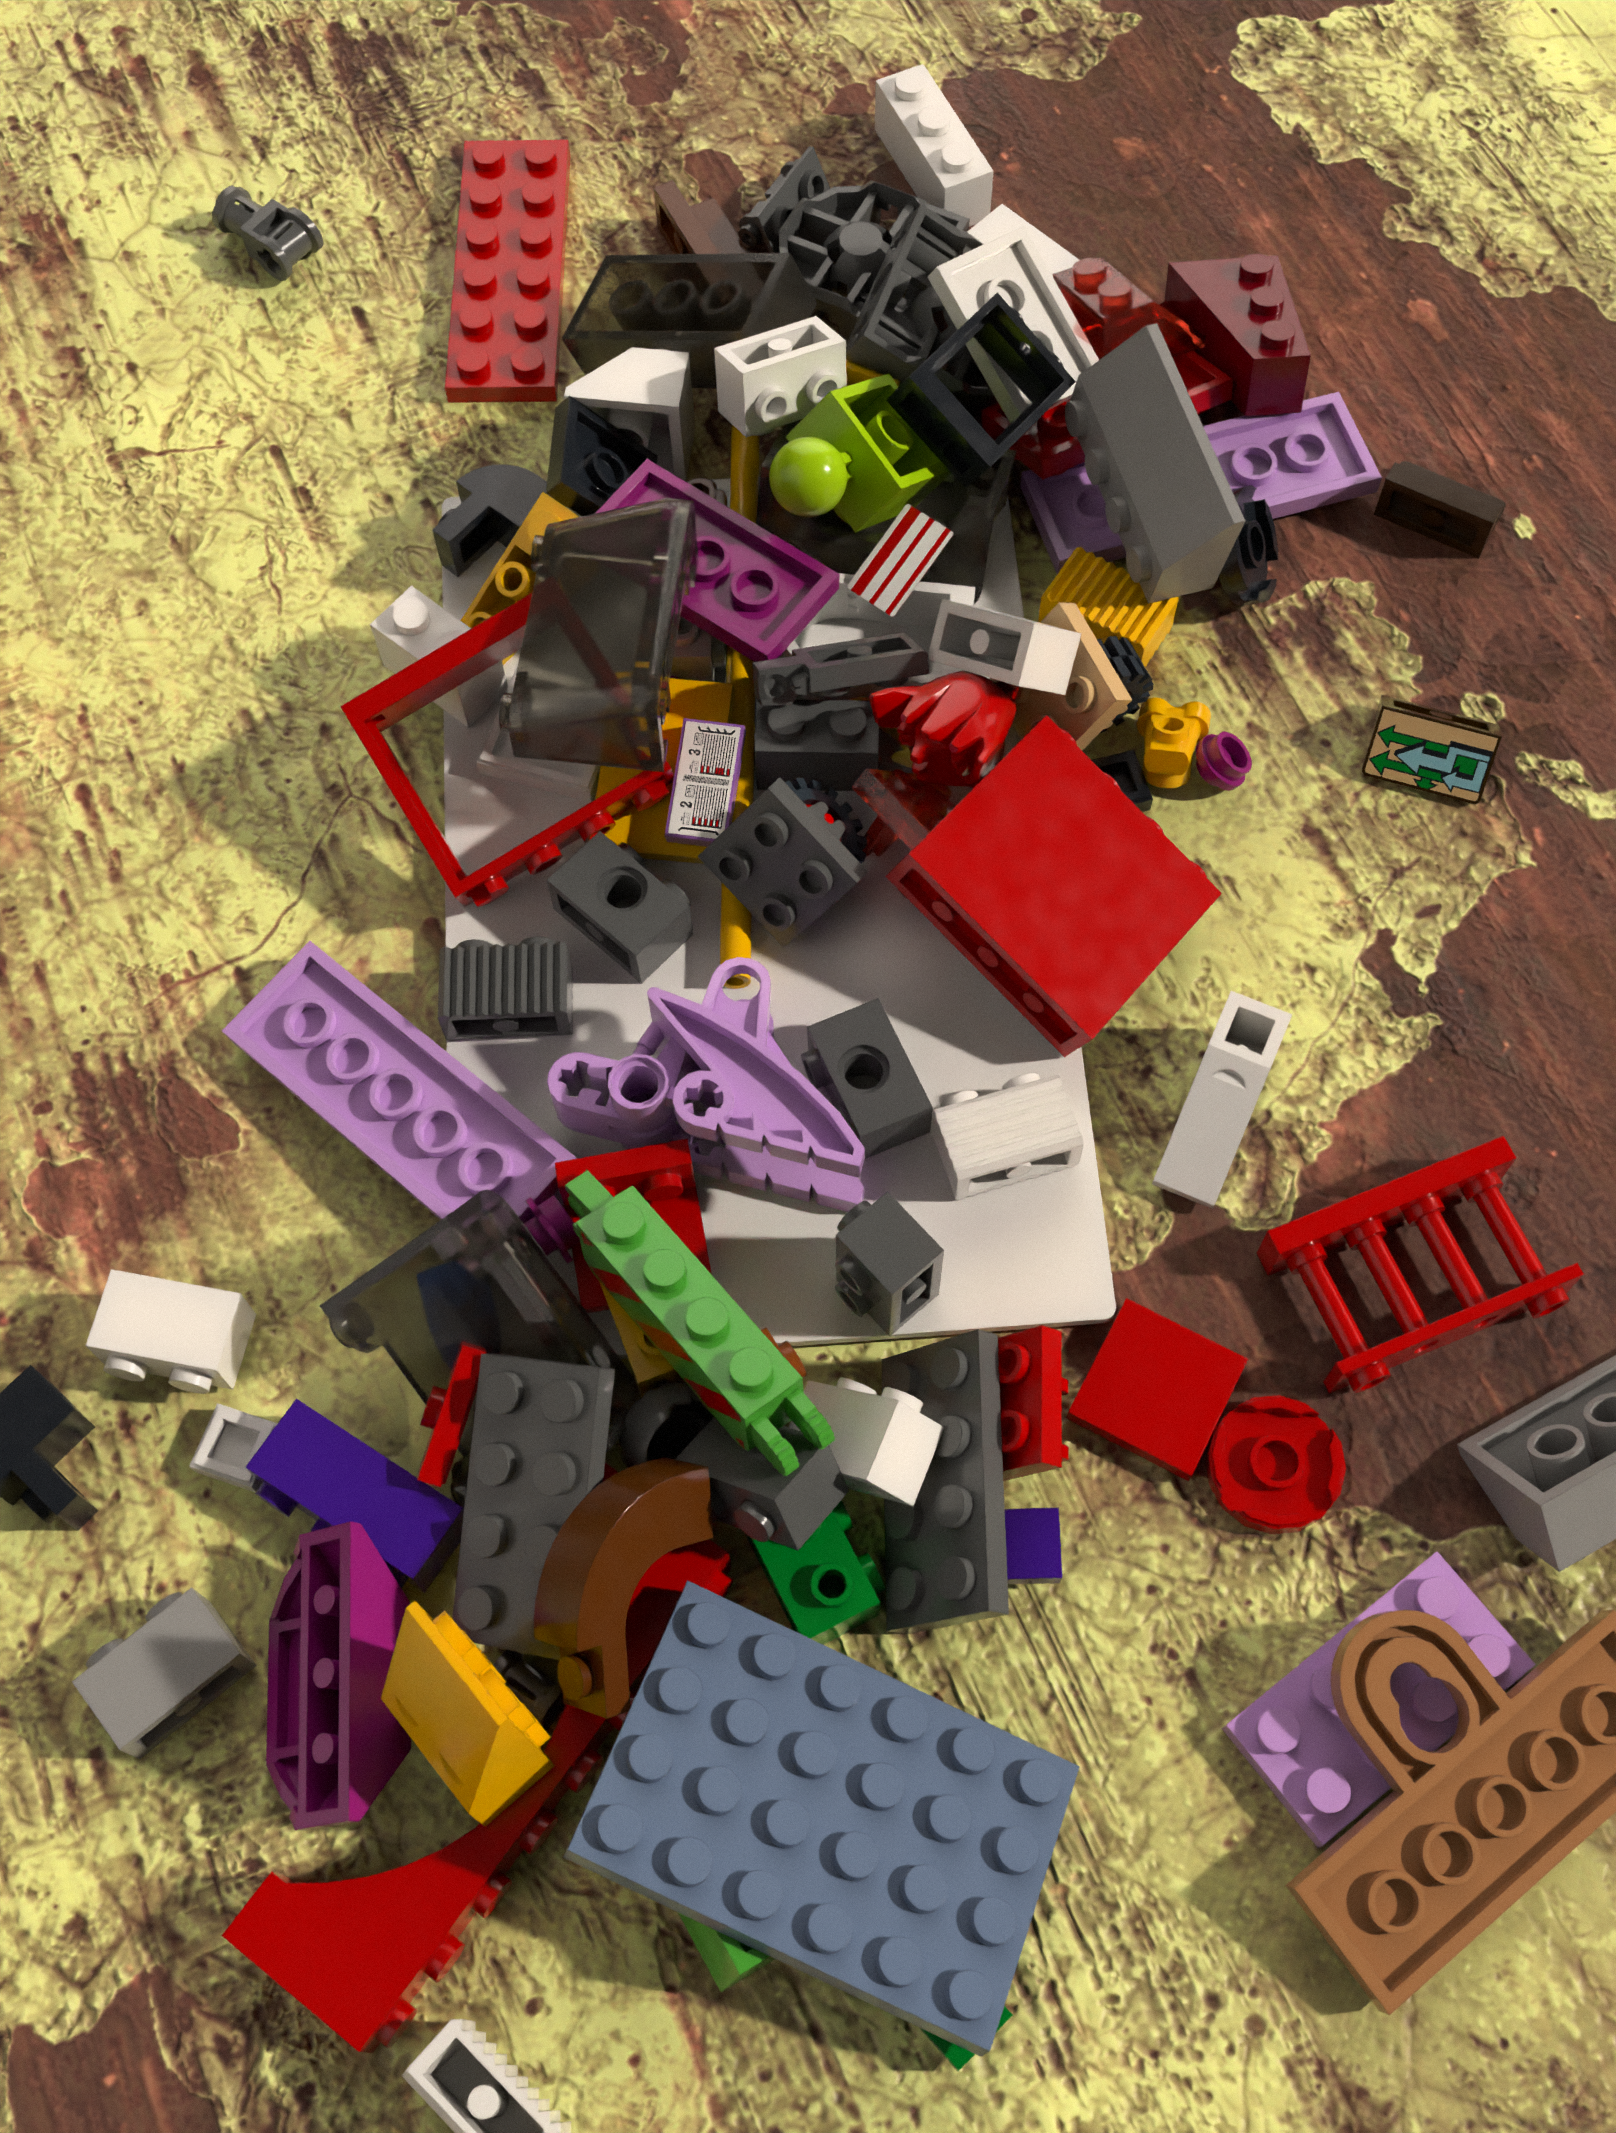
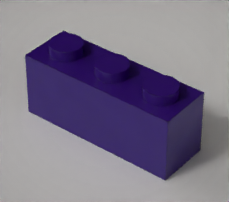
M298 1399L293 1402L246 1465L247 1470L262 1484L255 1494L287 1517L297 1507L315 1519L316 1522L310 1529L311 1532L350 1521L361 1523L401 1589L406 1582H409L425 1593L461 1542L463 1507L425 1482L418 1481L417 1477Z

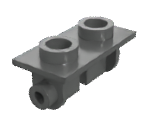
M809 146L800 159L786 162L781 168V174L766 191L765 196L767 200L758 201L751 212L745 214L739 222L740 230L738 235L740 239L749 246H755L756 243L766 244L773 261H778L780 258L779 230L797 203L802 198L811 199L830 189L814 147Z

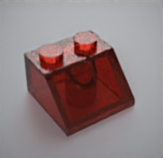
M1104 258L1082 259L1077 261L1072 268L1053 274L1056 284L1099 360L1145 326L1156 323L1172 358L1206 347L1205 335L1156 294Z

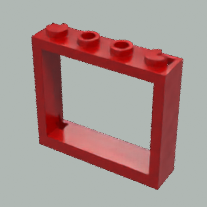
M556 579L340 706L452 894L464 907L472 902L477 907H481L495 901L509 890L506 882L526 870L529 871L530 875L545 871L563 857L560 852L561 849L579 838L584 843H587L599 831L605 835L616 825L613 818L635 806L637 811H643L657 804L669 794L666 786L673 783L674 780L672 768ZM560 626L646 769L467 876L381 732Z

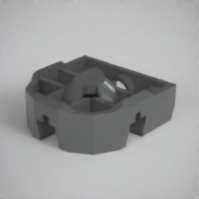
M872 180L862 186L833 187L811 199L802 198L779 230L782 307L794 322L814 316L822 319L825 313L829 314V322L839 325V334L846 340L847 345L894 235L919 205H924L961 231L967 232L969 230L970 219L931 205L919 197ZM891 205H894L898 208L897 215L899 217L888 232L887 229L880 226L881 209L888 211ZM841 283L848 285V296L844 297L834 293L833 288L837 290ZM909 283L905 298H901L894 310L902 314L922 291Z
M920 204L894 235L847 342L846 360L883 375L890 374L893 379L900 381V386L927 360L929 352L933 354L957 331L928 276L937 266L967 253L984 243L968 232L961 231ZM910 283L922 292L901 314L894 310V308L901 300ZM943 311L944 320L949 327L942 333H940L936 326L932 313ZM966 345L947 362L949 366L945 370L941 368L935 373L972 417L997 401Z

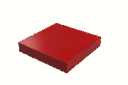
M1126 1298L1068 1411L1066 1419L1189 1482L1248 1358Z

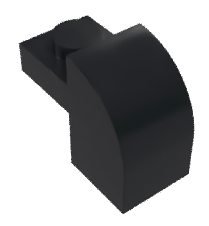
M506 464L484 466L460 477L456 484L461 504L457 508L447 511L440 519L438 525L432 529L441 565L459 577L497 541L507 548L541 493H546L547 481L530 470Z
M29 1365L0 1393V1497L12 1506L22 1499L48 1525L57 1517H60L73 1528L79 1530L99 1510L55 1465L86 1437L95 1426L32 1365Z

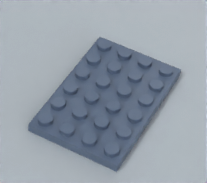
M687 1580L563 1858L981 2057L991 2050L1080 1766Z

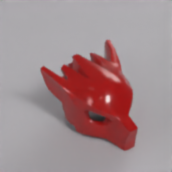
M958 671L938 677L923 686L882 689L871 693L869 701L875 722L879 727L897 728V732L900 733L898 741L903 746L905 745L909 748L911 753L910 760L913 762L912 772L916 774L919 782L923 784L974 788L1002 760L1005 738L1016 713L1015 701L1019 686L1002 681L995 683L978 674Z

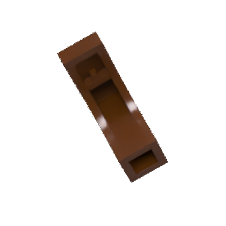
M664 1457L626 1468L612 1475L593 1489L572 1511L561 1527L550 1548L539 1579L534 1610V1639L560 1647L557 1676L563 1691V1703L606 1719L630 1710L626 1650V1617L628 1607L640 1579L657 1559L674 1549L713 1538L708 1466Z

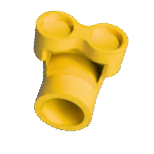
M1157 697L1149 698L1146 702L1142 703L1137 720V729L1144 737L1142 772L1148 783L1160 788H1176L1183 786L1189 781L1196 744L1207 736L1209 732L1211 712L1205 704L1193 701L1181 707H1173L1166 700Z

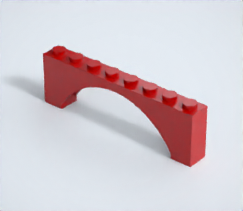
M605 1463L603 1482L618 1473L607 1463ZM710 1539L683 1546L664 1554L648 1568L634 1590L626 1617L630 1706L687 1580L722 1597L726 1596L732 1586L733 1580L727 1576L732 1568L729 1553ZM566 1704L553 1735L543 1751L555 1766L486 1827L480 1823L474 1829L441 1850L405 1866L367 1877L323 1883H294L288 1877L271 1871L221 1936L358 2052L373 2053L380 2043L389 2049L405 2032L417 2013V2009L410 2002L429 1977L438 1983L452 1968L465 1947V1944L458 1939L476 1913L486 1918L497 1907L512 1884V1880L505 1875L523 1850L532 1855L545 1842L558 1821V1817L551 1813L569 1788L578 1793L590 1781L603 1760V1756L596 1751L613 1728L620 1731L628 1712L606 1719Z

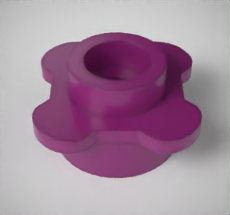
M554 1195L538 1206L531 1197L526 1199L525 1203L532 1212L533 1218L525 1222L524 1226L546 1257L557 1250L567 1264L572 1262L573 1259L568 1250L578 1244L580 1239L574 1231L572 1225L574 1222Z

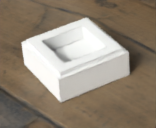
M217 1403L189 1467L199 1474L256 1493L261 1483L247 1470L246 1465L278 1423Z

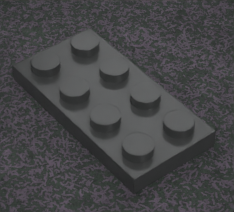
M977 1329L881 1359L882 1392L884 1387H891L916 1397L923 1402L920 1413L945 1427L914 1506L884 1499L887 1631L911 1634L1009 1615L998 1335Z
M481 1354L452 1615L455 1623L474 1643L560 1660V1647L534 1639L535 1599L545 1560L561 1527L578 1504L603 1482L615 1369L503 1354Z

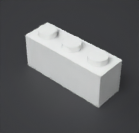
M924 64L876 80L875 131L916 196L924 199L931 205L969 218V227L980 222L990 214L993 170Z

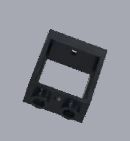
M997 292L922 363L886 401L964 488H967L989 469L1076 381L1064 369L1061 360L1053 352L1049 351L1027 327L1020 313L1009 306ZM973 337L1032 402L994 440L935 375Z

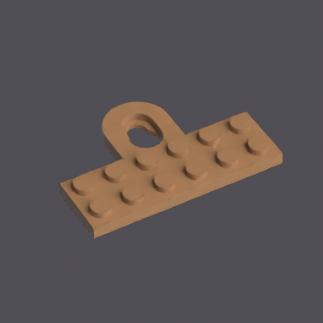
M1398 1610L1377 1613L1360 1621L1342 1639L1335 1653L1331 1669V1693L1334 1706L1347 1731L1383 1776L1393 1792L1285 1886L1380 2012L1391 2015L1616 1812L1615 1610H1601L1507 1693L1504 1692L1456 1630L1443 1620L1424 1612ZM1403 1663L1415 1664L1424 1671L1427 1677L1442 1681L1457 1705L1458 1724L1456 1732L1447 1745L1436 1751L1427 1752L1419 1749L1407 1738L1401 1726L1400 1705L1391 1693L1390 1679L1396 1667Z

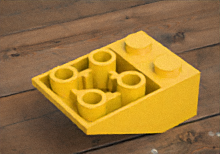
M413 1601L406 1607L381 1700L468 1814L486 1827L555 1766L540 1748L551 1737L525 1704L521 1703L511 1689L505 1685L506 1680L482 1650L459 1628L445 1610L433 1620L416 1601Z

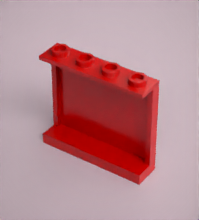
M1048 715L1043 717L885 876L1063 1057L1093 1040L1222 894L1207 879L1203 869L1190 861L1164 835L1159 824L1147 817L1121 791L1115 779L1102 772L1077 746L1074 738L1066 730L1059 728Z

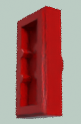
M461 1341L446 1389L433 1385L420 1422V1426L430 1428L432 1431L418 1470V1481L441 1487L442 1484L446 1485L477 1392L481 1354H487L485 1348Z

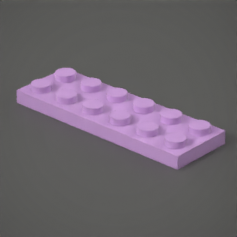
M1339 392L1303 400L1301 413L1259 416L1244 415L1203 426L1230 488L1234 489L1253 485L1256 491L1252 499L1254 501L1265 499L1273 519L1378 491L1382 477ZM1085 462L1069 468L1063 474L1051 476L1044 480L1032 470L1022 472L1021 490L1057 574L1077 547H1083L1086 553L1093 552L1096 558L1103 557L1106 562L1126 557L1127 553L1119 534L1113 533L1109 528L1105 512L1106 503L1098 485H1093L1090 482Z
M311 941L222 1030L231 1042L490 1263L525 1227L524 1223L533 1218L532 1212L525 1203V1200L531 1197L538 1206L559 1190L555 1162L576 1159L572 1153Z

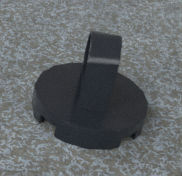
M1250 485L1231 489L1243 514L1245 523L1219 574L1223 589L1229 599L1238 606L1258 604L1270 600L1277 579L1266 580L1268 561L1278 560L1275 525L1266 500L1254 501L1252 499L1256 488Z

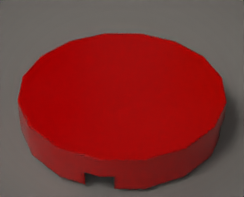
M1280 1395L1253 1397L1238 1405L1236 1409L1230 1411L1213 1431L1205 1458L1209 1487L1222 1509L1243 1526L1270 1535L1296 1533L1320 1521L1341 1494L1346 1472L1342 1443L1333 1428L1330 1430L1327 1424L1318 1417L1319 1413L1306 1403Z

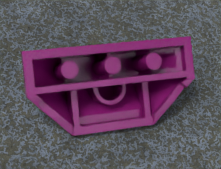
M351 1521L299 1535L293 1551L296 1560L284 1577L269 1619L266 1766L279 1796L291 1811L289 1818L295 1830L307 1831L359 1822L411 1750L410 1736L381 1700L404 1612L411 1603L361 1523Z

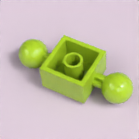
M890 374L830 391L786 436L789 442L775 455L769 473L772 493L785 510L801 517H815L825 514L833 508L836 514L848 523L856 533L898 516L906 504L915 508L951 474L946 466L886 401L898 388Z

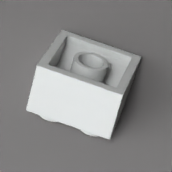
M632 347L566 387L564 400L568 396L573 397L658 455L657 465L686 481L695 434L689 352Z

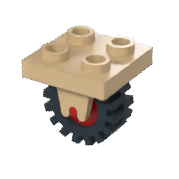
M1059 602L1040 623L1081 633L1066 694H1056L1019 686L1015 701L1016 713L1012 724L1022 739L1043 717L1048 715L1059 728L1066 730L1074 738L1077 746L1083 751L1098 734L1107 731V728L1112 726L1113 723L1115 726L1125 721L1124 715L1136 713L1140 709L1137 703L1148 700L1150 697L1148 691L1153 690L1154 684L1128 639L1122 637L1118 640L1117 636H1110L1103 644L1101 639H1096L1076 603ZM990 678L995 683L999 682V680Z

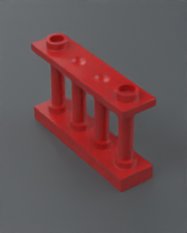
M1504 1136L1267 1231L1256 1253L1267 1275H1272L1289 1268L1293 1275L1300 1274L1344 1358L1335 1363L1323 1381L1329 1394L1349 1385L1354 1393L1366 1391L1386 1381L1391 1376L1388 1369L1526 1311L1530 1312L1533 1319H1537L1560 1309L1570 1301L1566 1293L1584 1275L1578 1263L1547 1274L1499 1191L1504 1185L1501 1179L1516 1160V1156ZM1461 1197H1465L1468 1203H1476L1522 1286L1488 1299L1441 1215L1445 1210L1444 1204ZM1405 1220L1410 1227H1418L1463 1310L1429 1324L1382 1238L1387 1233L1385 1228ZM1348 1244L1352 1251L1359 1250L1404 1335L1369 1349L1324 1264L1328 1257L1326 1252Z

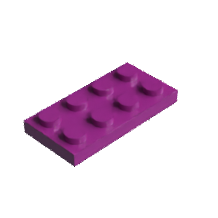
M646 459L573 536L577 553L754 662L779 658L839 589V573L649 459Z

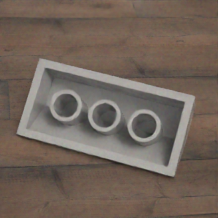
M1151 324L1139 330L1078 375L1070 402H1067L1065 406L1067 429L1070 435L1077 437L1085 454L1087 476L1093 485H1098L1106 503L1105 512L1109 528L1113 533L1119 534L1127 553L1126 563L1129 575L1135 583H1140L1148 604L1213 588L1245 523L1243 514L1158 324Z
M1616 1355L1457 1444L1461 1457L1515 1538L1558 1572L1584 1559L1589 1554L1616 1539Z

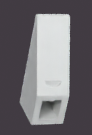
M1230 992L1152 1185L1211 1209L1214 1208L1292 1014L1236 992Z

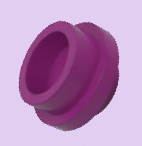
M1221 732L1218 735L1210 734L1201 739L1196 745V767L1200 776L1208 784L1231 791L1244 782L1245 774L1251 770L1252 761L1246 746L1238 737L1229 732Z

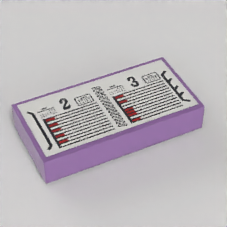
M689 718L683 719L665 830L667 842L708 847L732 823L746 737L744 725Z

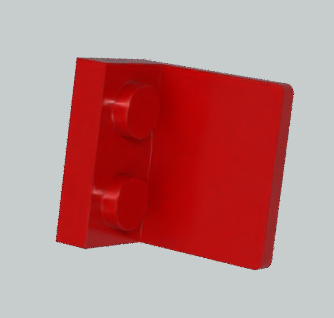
M688 1138L555 1162L558 1188L565 1210L574 1223L580 1220V1218L569 1205V1193L566 1191L565 1184L588 1170L613 1197L633 1185L712 1275ZM579 1242L572 1247L582 1310L585 1313L609 1310L600 1282L585 1261L581 1243Z

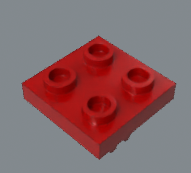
M1040 1325L998 1338L1003 1481L1062 1468V1462L1069 1460V1447L1062 1444V1395L1068 1394V1380L1062 1377V1331Z

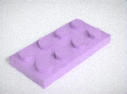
M1437 1551L1222 1728L1317 1848L1325 1845L1391 1788L1343 1725L1332 1698L1331 1669L1333 1659L1342 1639L1356 1624L1369 1616L1386 1611L1414 1610L1433 1615L1446 1622L1460 1634L1504 1691L1536 1665ZM1403 1663L1397 1666L1391 1675L1390 1689L1395 1700L1400 1705L1401 1726L1407 1738L1419 1749L1427 1752L1435 1751L1456 1732L1458 1724L1457 1705L1442 1681L1427 1677L1424 1671L1415 1664Z

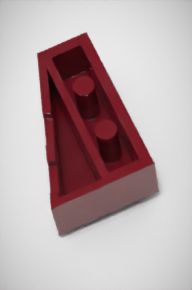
M1249 254L1243 258L1168 262L1162 320L1170 329L1178 327L1188 338L1187 347L1200 356L1202 355L1208 362L1233 379L1231 400L1245 416L1301 413L1311 354L1278 255Z

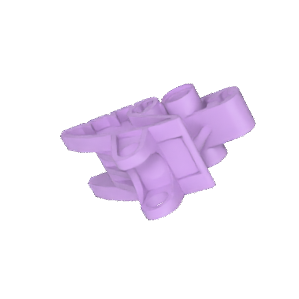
M736 957L720 964L711 977L702 1005L657 987L648 989L647 996L652 1022L638 1041L632 1055L617 1061L589 1053L573 1052L563 1055L555 1061L548 1072L547 1084L557 1118L565 1127L573 1131L622 1143L625 1150L688 1138L693 1171L701 1175L722 1180L725 1173L728 1180L732 1183L766 1191L768 1184L775 1194L810 1202L812 1195L818 1205L849 1212L854 1206L863 1201L864 1186L858 1178H860L865 1160V1147L841 1113L802 1073L791 1066L774 1040V1024L770 1014L771 979L767 969L760 962L751 958ZM748 974L759 982L760 990L750 1000L741 999L734 1001L723 992L725 982L734 975ZM657 1050L660 1054L655 1059L651 1057V1055H653ZM688 1099L693 1101L699 1100L707 1111L694 1114L693 1104L686 1103ZM719 1136L720 1144L725 1143L726 1146L725 1148L714 1147L710 1156L700 1154L699 1143L692 1144L694 1139H707L717 1142Z

